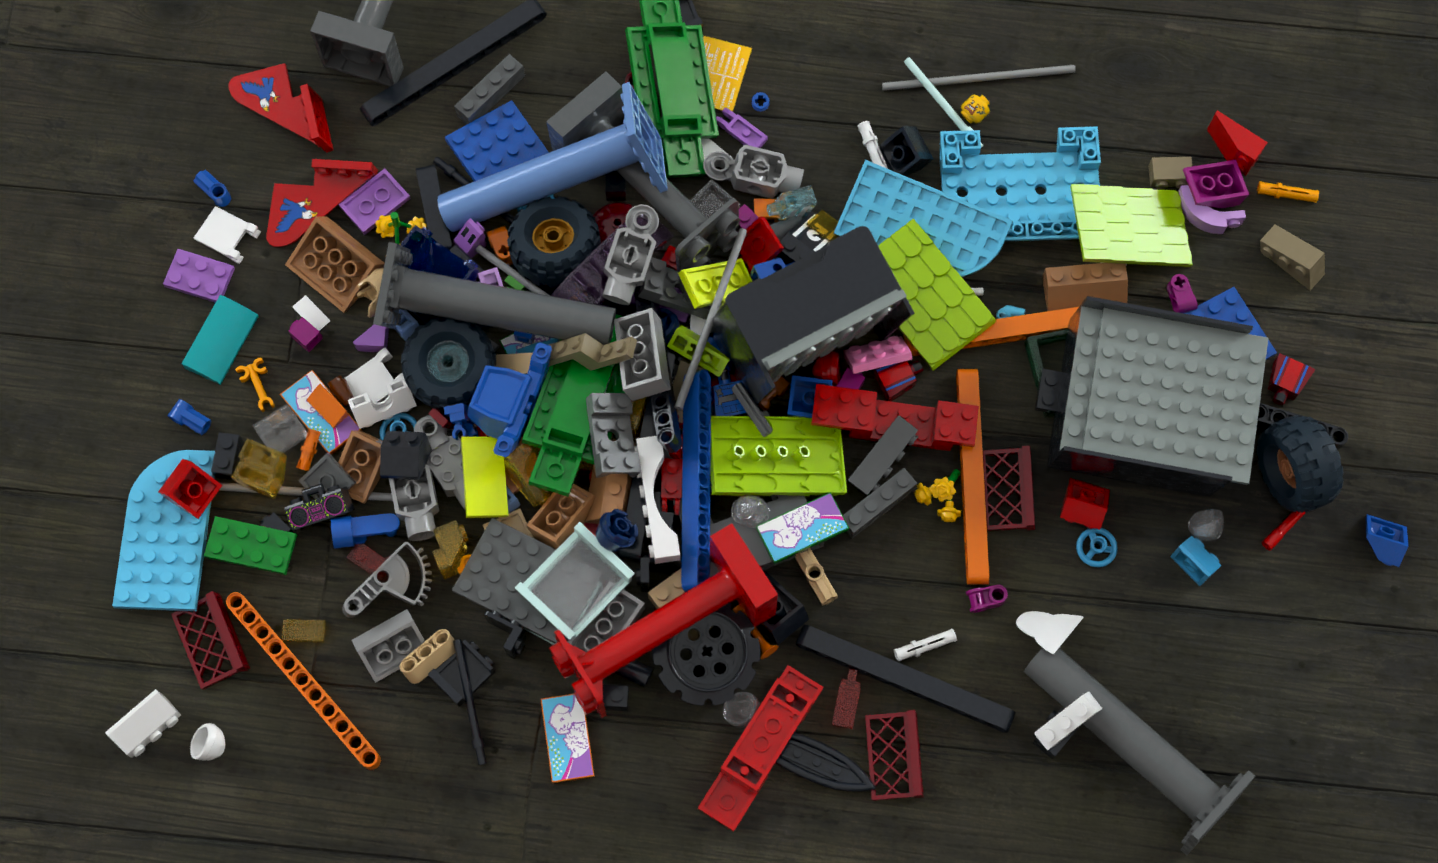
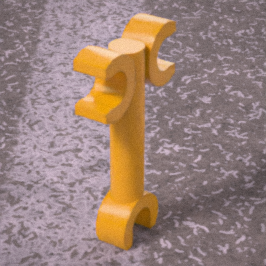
M257 358L253 364H249L246 367L238 366L236 372H245V375L239 378L241 382H246L251 378L260 399L258 407L262 412H265L263 408L265 403H270L272 408L275 407V404L270 397H267L258 374L267 373L268 370L266 367L258 368V365L264 363L262 358Z

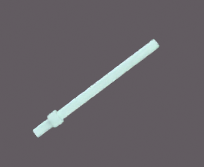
M908 57L904 61L906 66L961 131L973 130L964 123L918 66Z

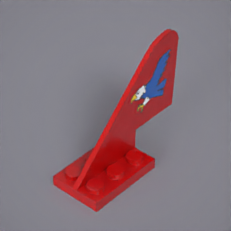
M285 63L235 76L230 80L228 85L229 91L238 103L316 144L326 153L333 151L322 98L308 84L300 86L302 94L293 97Z
M312 159V168L315 170L314 186L274 183L266 235L268 243L274 247H284L297 241L306 233L315 217L329 214L367 180L377 175L378 169L372 162Z

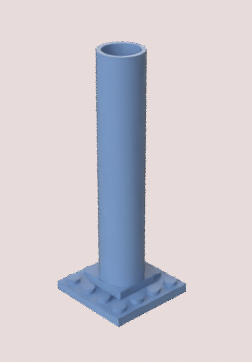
M630 82L622 84L623 93L620 94L624 104L622 106L624 124L439 195L437 199L439 211L448 229L452 232L461 230L470 218L475 223L482 222L636 162H640L644 172L649 173L652 185L656 186L660 193L667 191L662 139Z

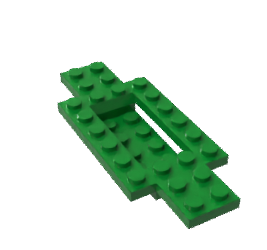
M639 0L643 27H627L625 30L634 91L662 139L667 178L705 176L701 139L717 138L719 133L701 25H686L682 23L679 0ZM649 45L652 46L656 78L662 109L661 119L659 114V107L656 95Z
M616 314V318H615V319L621 318V317H624V316H621V315H617V314ZM614 325V330H613V335H612L611 343L617 341V340H616V333H615V325ZM572 359L549 367L522 438V443L541 448L529 479V485L569 497L581 462L594 465L591 435L589 437L590 428L586 398L591 393H625L622 387L619 363L591 371ZM612 432L607 433V436L610 440L613 437Z

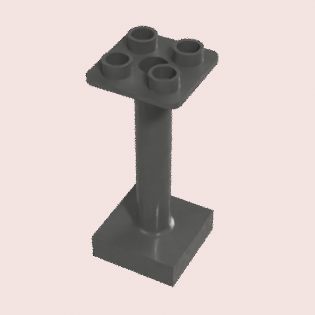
M362 0L353 21L318 11L310 32L323 67L387 86L397 83L404 67L394 33L382 29L394 0Z
M606 71L546 121L552 151L624 124V114L622 111L624 104L620 96L623 93L622 86ZM640 162L616 170L685 238L675 249L677 271L709 265L712 262L709 257L717 250L721 249L723 252H728L733 248L740 223L739 205L735 198L730 199L712 216L707 218L667 178L668 190L660 193L658 188L652 185L649 173L644 172Z

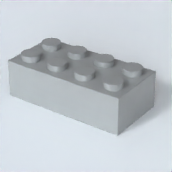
M653 308L614 319L617 341L628 337H633L637 340L633 359L619 362L622 387L627 396L634 401L671 390L662 323Z
M612 581L608 582L591 609L613 588L615 583ZM623 589L574 640L571 639L568 643L585 652L589 651L637 622L645 610V603Z

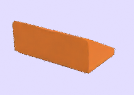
M321 384L307 398L308 403L333 428L349 416L347 410Z

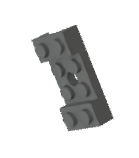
M652 257L644 283L638 292V297L707 319L711 306L694 309L678 273L680 271L668 268L665 261ZM674 287L679 288L682 294L677 293Z
M591 393L586 398L596 478L610 474H628L630 477H636L641 473L639 453L635 452L630 421V415L633 413L631 399L626 393ZM612 432L616 436V441H611L607 433Z

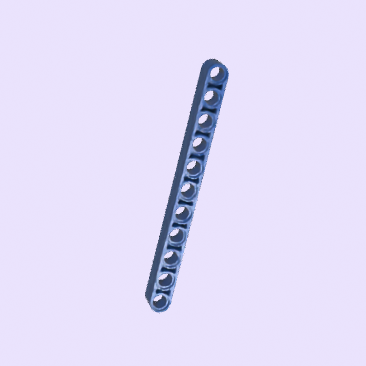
M705 369L696 371L683 406L681 584L685 592L710 578L711 376Z

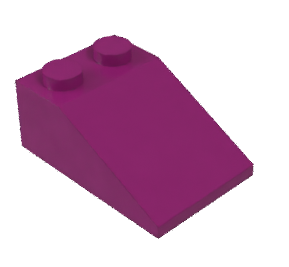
M1236 160L1183 168L1195 205L1216 208L1239 206L1249 195Z

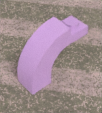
M1182 185L1178 190L1184 216L1195 227L1203 231L1223 234L1227 226L1229 228L1239 227L1246 218L1245 210L1220 212L1208 206L1195 205L1188 185Z

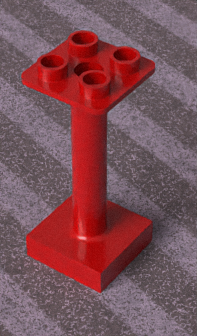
M732 523L710 536V559L719 571L717 574L587 652L568 643L559 629L554 631L557 643L549 647L553 655L552 659L564 679L575 674L578 680L572 683L571 686L575 691L574 695L586 715L597 710L601 718L606 716L603 702L604 678L735 599L738 601L754 627L776 615L778 594Z

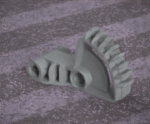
M404 542L346 599L342 607L344 615L349 618L358 616L383 591L410 605L418 604L423 606L424 603L419 599L420 597L423 599L428 598L423 591H430L431 588L425 586V583L429 584L432 582V579H426V576L431 575L432 571H425V568L430 567V563L423 564V561L428 557L427 555L422 557L419 555L423 552V548L416 551L410 543ZM403 547H407L413 553L421 570V587L415 600L404 596L409 585L410 573L405 561L397 554ZM385 572L388 575V581L385 583L379 582L377 574ZM350 604L356 605L355 610L351 611L349 609Z

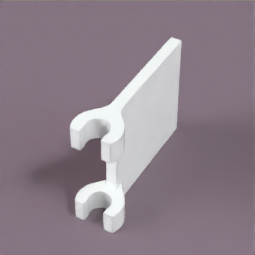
M215 206L194 236V239L227 256L235 263L240 264L243 256L240 255L239 251L235 250V247L246 232L257 239L261 231L257 230L258 227L256 225L247 223Z
M386 347L380 350L374 358L345 377L353 397L367 392L373 402H380L389 394L386 384L404 378L403 373L393 379L384 366V362L393 358Z

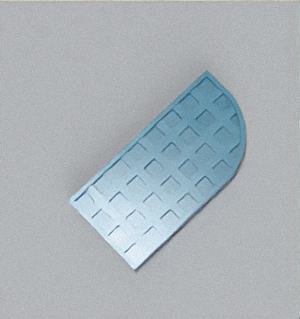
M865 160L834 234L842 236L859 226H865L870 230L877 245H879L914 219L959 275L965 277L981 270L993 261L1000 252L1013 221Z
M181 450L167 454L150 464L133 484L128 496L112 604L114 608L197 611L211 502L199 519L174 505L158 493V491L182 459L192 461L212 478H215L211 472L215 451Z

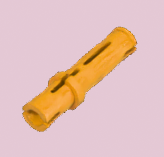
M1260 181L1257 187V194L1271 195L1278 199L1284 197L1316 203L1319 198V190L1284 186L1282 183L1271 184Z

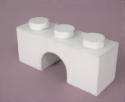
M404 378L386 384L389 394L382 402H373L367 392L348 400L359 429L370 427L378 421L390 419L393 415L410 411L413 407L417 406Z
M1087 692L1034 734L1043 746L1049 750L1098 713L1102 707L1091 693Z

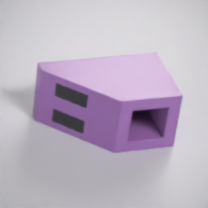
M470 218L455 237L454 243L472 258L477 254L475 250L478 245L486 247L485 230L479 222L475 223Z

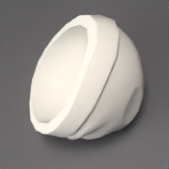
M212 723L199 727L191 741L190 752L192 758L209 761L223 754L225 750V737L221 729Z

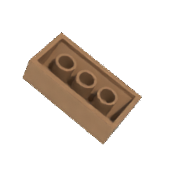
M1095 263L1045 268L1042 279L1047 311L1079 307L1087 296L1127 303L1128 277L1126 264Z
M593 465L589 492L595 496V499L584 523L599 524L601 516L604 513L612 512L614 509L627 512L633 477H630L628 474H610L596 478L595 465Z

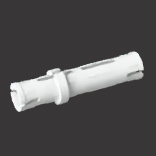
M869 121L860 123L857 127L862 135V143L867 148L872 163L888 169L877 143L878 138L874 135Z
M953 629L917 642L913 640L908 645L894 649V655L898 662L912 656L918 657L923 652L957 641L956 634ZM943 638V640L928 645V643ZM919 646H923V647H921V648H918V649H915V650H913V651L907 652V651L910 650V649H913V648H916V647H919Z

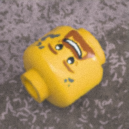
M973 94L961 105V114L970 124L972 122L979 123L989 114L990 109L988 105L990 102L983 95L979 97Z

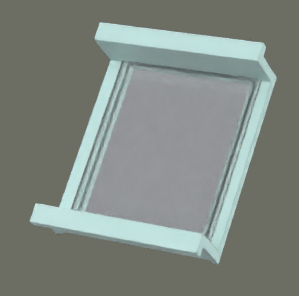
M579 522L574 527V532L524 583L520 582L515 589L559 629L569 640H574L632 581V576L635 573L612 551L602 547L596 536Z

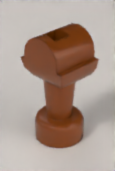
M780 376L778 381L774 382L776 387L758 404L764 411L768 410L771 406L770 401L776 395L781 397L790 387L791 383L782 376Z

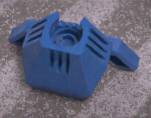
M541 342L536 344L527 374L509 368L485 366L469 404L467 416L487 436L497 439L493 449L494 454L506 458L517 448L522 434L529 423L548 372L552 352L550 345Z

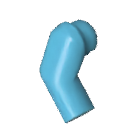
M1007 305L997 311L996 318L1025 315L1026 309Z

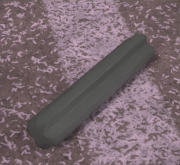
M741 382L735 384L732 387L733 393L763 437L770 435L773 429Z

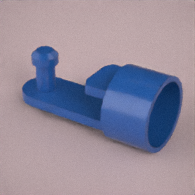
M391 513L361 517L331 518V532L334 549L363 544L367 540L366 536L386 534L389 537H393L397 534V530L400 527L399 518Z

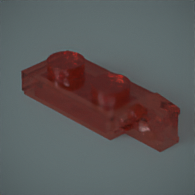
M849 669L847 680H841L832 720L833 726L853 729L861 689L860 682H856L858 670Z

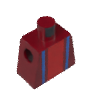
M1279 353L1274 360L1268 389L1275 392L1273 402L1278 405H1284L1287 398L1295 400L1315 369Z
M904 361L872 369V372L886 400L892 402L916 385L915 375L923 372V367L919 361L911 364Z

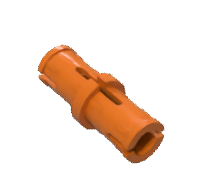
M308 428L304 445H301L300 448L302 451L296 468L305 471L310 470L313 456L317 453L316 447L321 432Z

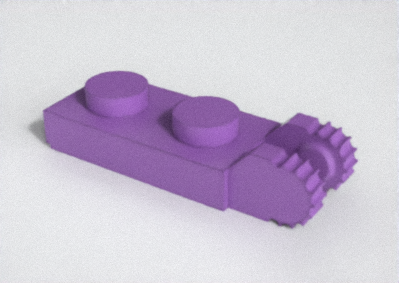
M724 108L722 113L731 120L730 123L719 116L716 117L717 125L743 145L761 148L768 140L767 135L728 108Z

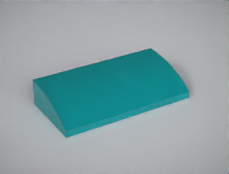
M220 295L182 362L183 367L221 385L259 315L241 304Z

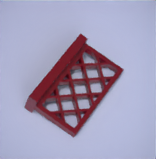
M1022 446V448L984 450L983 469L987 531L1035 530L1030 446ZM1010 454H1018L1019 461L1013 467L1005 461ZM986 456H996L999 461L991 468L986 463ZM1002 462L1010 468L1004 477L995 471ZM1012 472L1020 477V481L1015 486L1006 480ZM992 473L1001 479L994 488L987 483V478ZM1003 482L1011 488L1005 497L996 491ZM1014 491L1021 496V501L1016 506L1007 500ZM993 493L1002 499L995 508L988 503V498ZM1004 502L1013 508L1006 517L997 510ZM1016 511L1022 516V524H1013L1008 519ZM994 513L1003 519L998 525H989V518Z
M212 591L206 594V597L198 600L197 611H193V613L189 611H176L171 614L202 690L240 671L245 672L251 669L219 593ZM207 603L209 610L206 617L197 615L200 606ZM185 613L192 615L188 626L181 624L179 616ZM196 617L204 619L200 631L192 629ZM209 621L216 625L213 636L205 633ZM190 631L199 633L195 645L188 642L187 638ZM203 635L212 638L208 650L199 647ZM216 640L221 641L224 645L221 655L212 652ZM198 649L207 652L202 664L196 662L195 659ZM211 654L220 657L215 669L206 666ZM223 660H229L233 669L227 672L219 671ZM205 668L214 671L211 680L204 682L202 677Z
M908 710L907 712L865 715L870 780L875 787L881 780L890 787L885 795H876V789L872 790V801L914 797L924 798L916 711ZM903 717L904 726L897 732L890 726V723L895 718ZM870 720H880L885 724L878 734L871 729ZM887 727L896 733L889 744L880 737ZM903 731H905V737L901 735ZM898 737H901L906 743V747L901 753L891 746ZM878 738L887 745L879 755L872 748L873 743ZM889 748L898 755L891 764L882 758ZM873 754H874L875 756H877V758H876L874 761H873ZM900 758L907 762L908 767L903 774H900L893 768ZM879 759L888 766L881 776L874 771V765ZM891 769L900 776L892 786L883 779ZM904 779L909 784L910 793H899L895 787Z

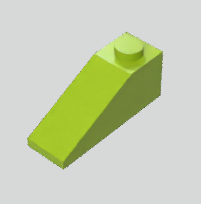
M681 325L675 330L667 347L692 360L700 335ZM707 342L699 366L720 377L730 359Z

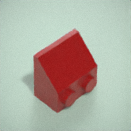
M182 459L158 493L174 505L199 519L223 485L192 461Z
M1070 478L1060 518L1070 523L1076 522L1085 525L1087 528L1100 530L1108 509L1110 490Z

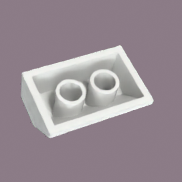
M155 689L105 733L126 755L131 758L137 757L144 752L147 744L155 742L161 737L162 731L167 727L171 728L174 726L181 714L163 694Z

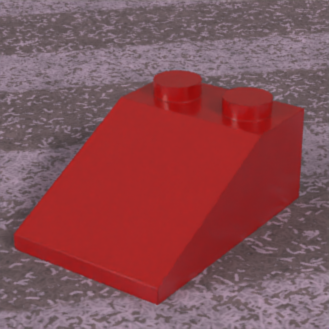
M1218 110L1207 128L1226 161L1236 160L1241 174L1245 176L1256 163L1268 143Z

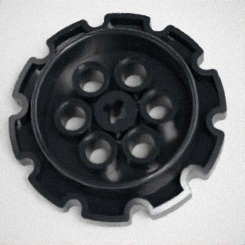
M731 603L726 604L652 649L653 664L660 665L662 671L658 674L659 680L670 693L679 690L681 692L680 699L684 702L703 706L706 699H709L712 705L728 702L735 698L734 690L736 688L745 690L756 674V671L752 668V663L760 660L759 639L752 638L750 635L751 631L754 630L750 619L742 611L733 613L731 611ZM711 626H715L719 630V635L716 638H712L709 635ZM690 629H695L698 632L697 640L692 641L689 639L688 632ZM724 643H729L732 647L729 655L722 652V645ZM702 647L710 648L708 652L710 656H703L701 654L703 652ZM682 649L690 651V658L687 661L682 660L680 657ZM717 662L722 663L724 666V671L720 675L714 671V665ZM696 665L703 668V675L701 677H696L693 674V668Z

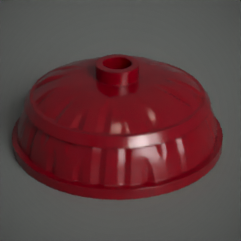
M611 203L603 206L593 215L599 228L602 255L608 257L617 229L627 228L625 223L626 215L634 206L626 203ZM639 218L636 221L640 226L647 225L644 218ZM619 221L621 225L615 226L614 223Z

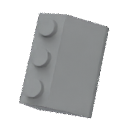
M406 609L352 639V642L376 683L399 670L401 661L424 643L425 640L409 611Z

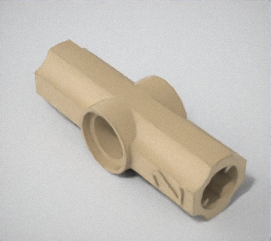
M811 548L808 551L796 554L795 559L822 606L838 598L824 573L823 567L817 561ZM814 570L821 573L817 578H812L809 574Z

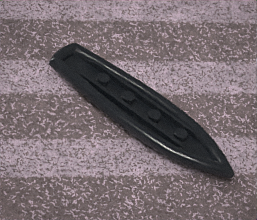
M794 732L776 761L777 765L831 789L849 792L872 791L876 789L868 775L846 755L820 741Z

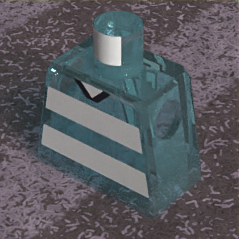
M809 185L780 194L774 203L767 204L769 216L777 215L780 221L800 215L801 217L807 216L817 205L812 186Z

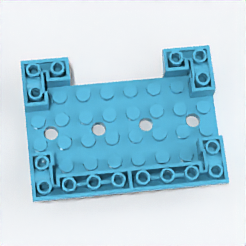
M1098 127L1058 128L1057 152L979 155L981 151L980 130L940 131L939 160L942 192L1012 220L1013 223L1005 241L1079 239L1070 185L1091 184L1100 186L1098 169L1101 159ZM1042 187L1046 193L1040 195L1036 193L1035 188ZM1003 188L1007 194L1000 196L996 193V190ZM963 189L967 192V196L960 197L957 195V191Z

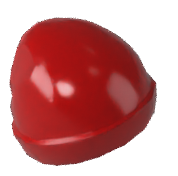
M831 351V353L822 358L819 356L812 369L813 376L817 379L833 380L832 385H838L840 381L838 353Z

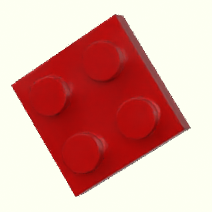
M760 216L746 229L747 233L740 254L750 270H752L754 265L770 261L784 250L765 217Z

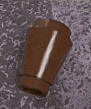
M339 375L327 384L329 386L328 390L344 406L349 405L348 400L354 397L345 378L343 379Z

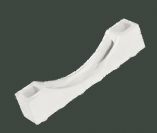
M657 436L636 439L634 449L635 452L639 453L641 473L637 475V478H642L643 484L639 485L640 497H645L646 505H642L644 518L648 517L649 525H645L647 538L651 537L652 545H648L650 558H654L655 564L680 560V550L677 534L662 519L654 499L655 479L664 462L663 446L658 442Z

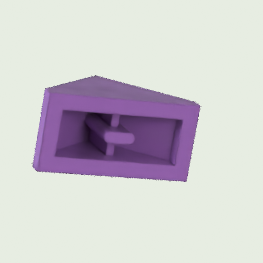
M373 325L353 341L355 348L362 352H379L385 347L387 349L389 328Z

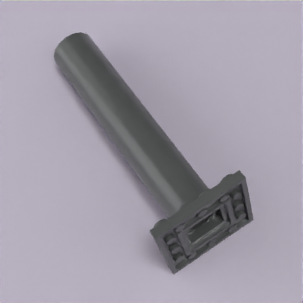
M388 243L374 325L396 329V325L399 326L401 322V314L399 313V309L559 340H565L586 333L603 345L611 343L616 308L408 269L407 267L411 266L413 254H410L411 250L397 243Z
M1042 648L1024 670L1027 676L1064 708H1067L1083 694L1091 693L1102 709L1084 722L1083 725L1193 820L1190 824L1192 826L1190 831L1181 841L1184 844L1181 851L1185 855L1192 851L1241 796L1255 777L1248 770L1245 775L1240 773L1233 780L1229 788L1225 785L1220 788L1060 648L1054 654Z

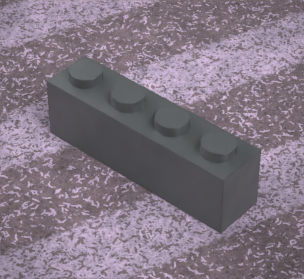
M509 54L454 106L457 117L467 125L484 116L525 77L523 65Z
M898 415L848 479V482L866 496L874 492L880 486L877 482L883 476L886 479L893 470L890 467L895 460L899 462L904 456L905 452L903 449L907 444L911 446L918 438L916 435L918 430Z
M905 468L843 515L849 527V530L846 532L852 539L916 489L917 482Z

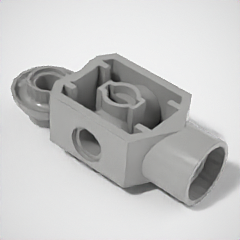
M744 145L739 149L735 160L729 154L716 151L710 153L703 162L705 173L711 179L716 181L730 180L734 190L773 199L779 192L789 195L798 193L804 169L787 166L784 154L749 145Z
M643 204L636 205L628 211L625 220L627 228L617 229L604 267V273L608 280L602 296L607 300L622 305H630L635 287L643 285L656 246V241L651 235L658 228V214L652 207ZM639 218H644L647 220V225L640 226L636 221Z
M430 415L422 417L416 422L414 432H425L427 427L435 428L432 433H426L432 448L426 465H429L433 476L447 497L456 496L463 509L466 510L461 439L459 436L458 440H455L452 436H447V428L442 427Z
M425 465L420 480L389 478L395 513L399 520L405 521L408 540L421 541L436 536L434 515L440 510L433 474L429 465Z

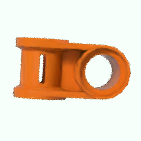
M506 226L486 232L496 257L509 266L513 264L508 248V231Z

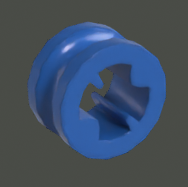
M759 92L753 96L752 107L756 111L762 112L769 107V97L767 94ZM759 98H762V101H766L763 103V106H759V103L756 104L755 102H758Z

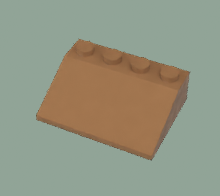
M319 216L314 218L285 265L343 313H346L358 299L357 293L370 285L367 283L358 288V284L370 276L375 269L383 268L385 263L327 216Z

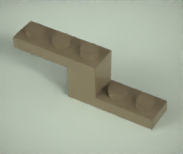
M584 333L549 344L552 348L549 366L574 359L592 371L633 359L637 340L633 337H628L603 345Z

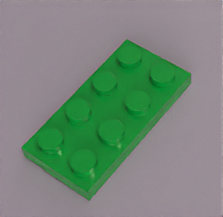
M215 516L204 557L286 575L297 535L296 533Z

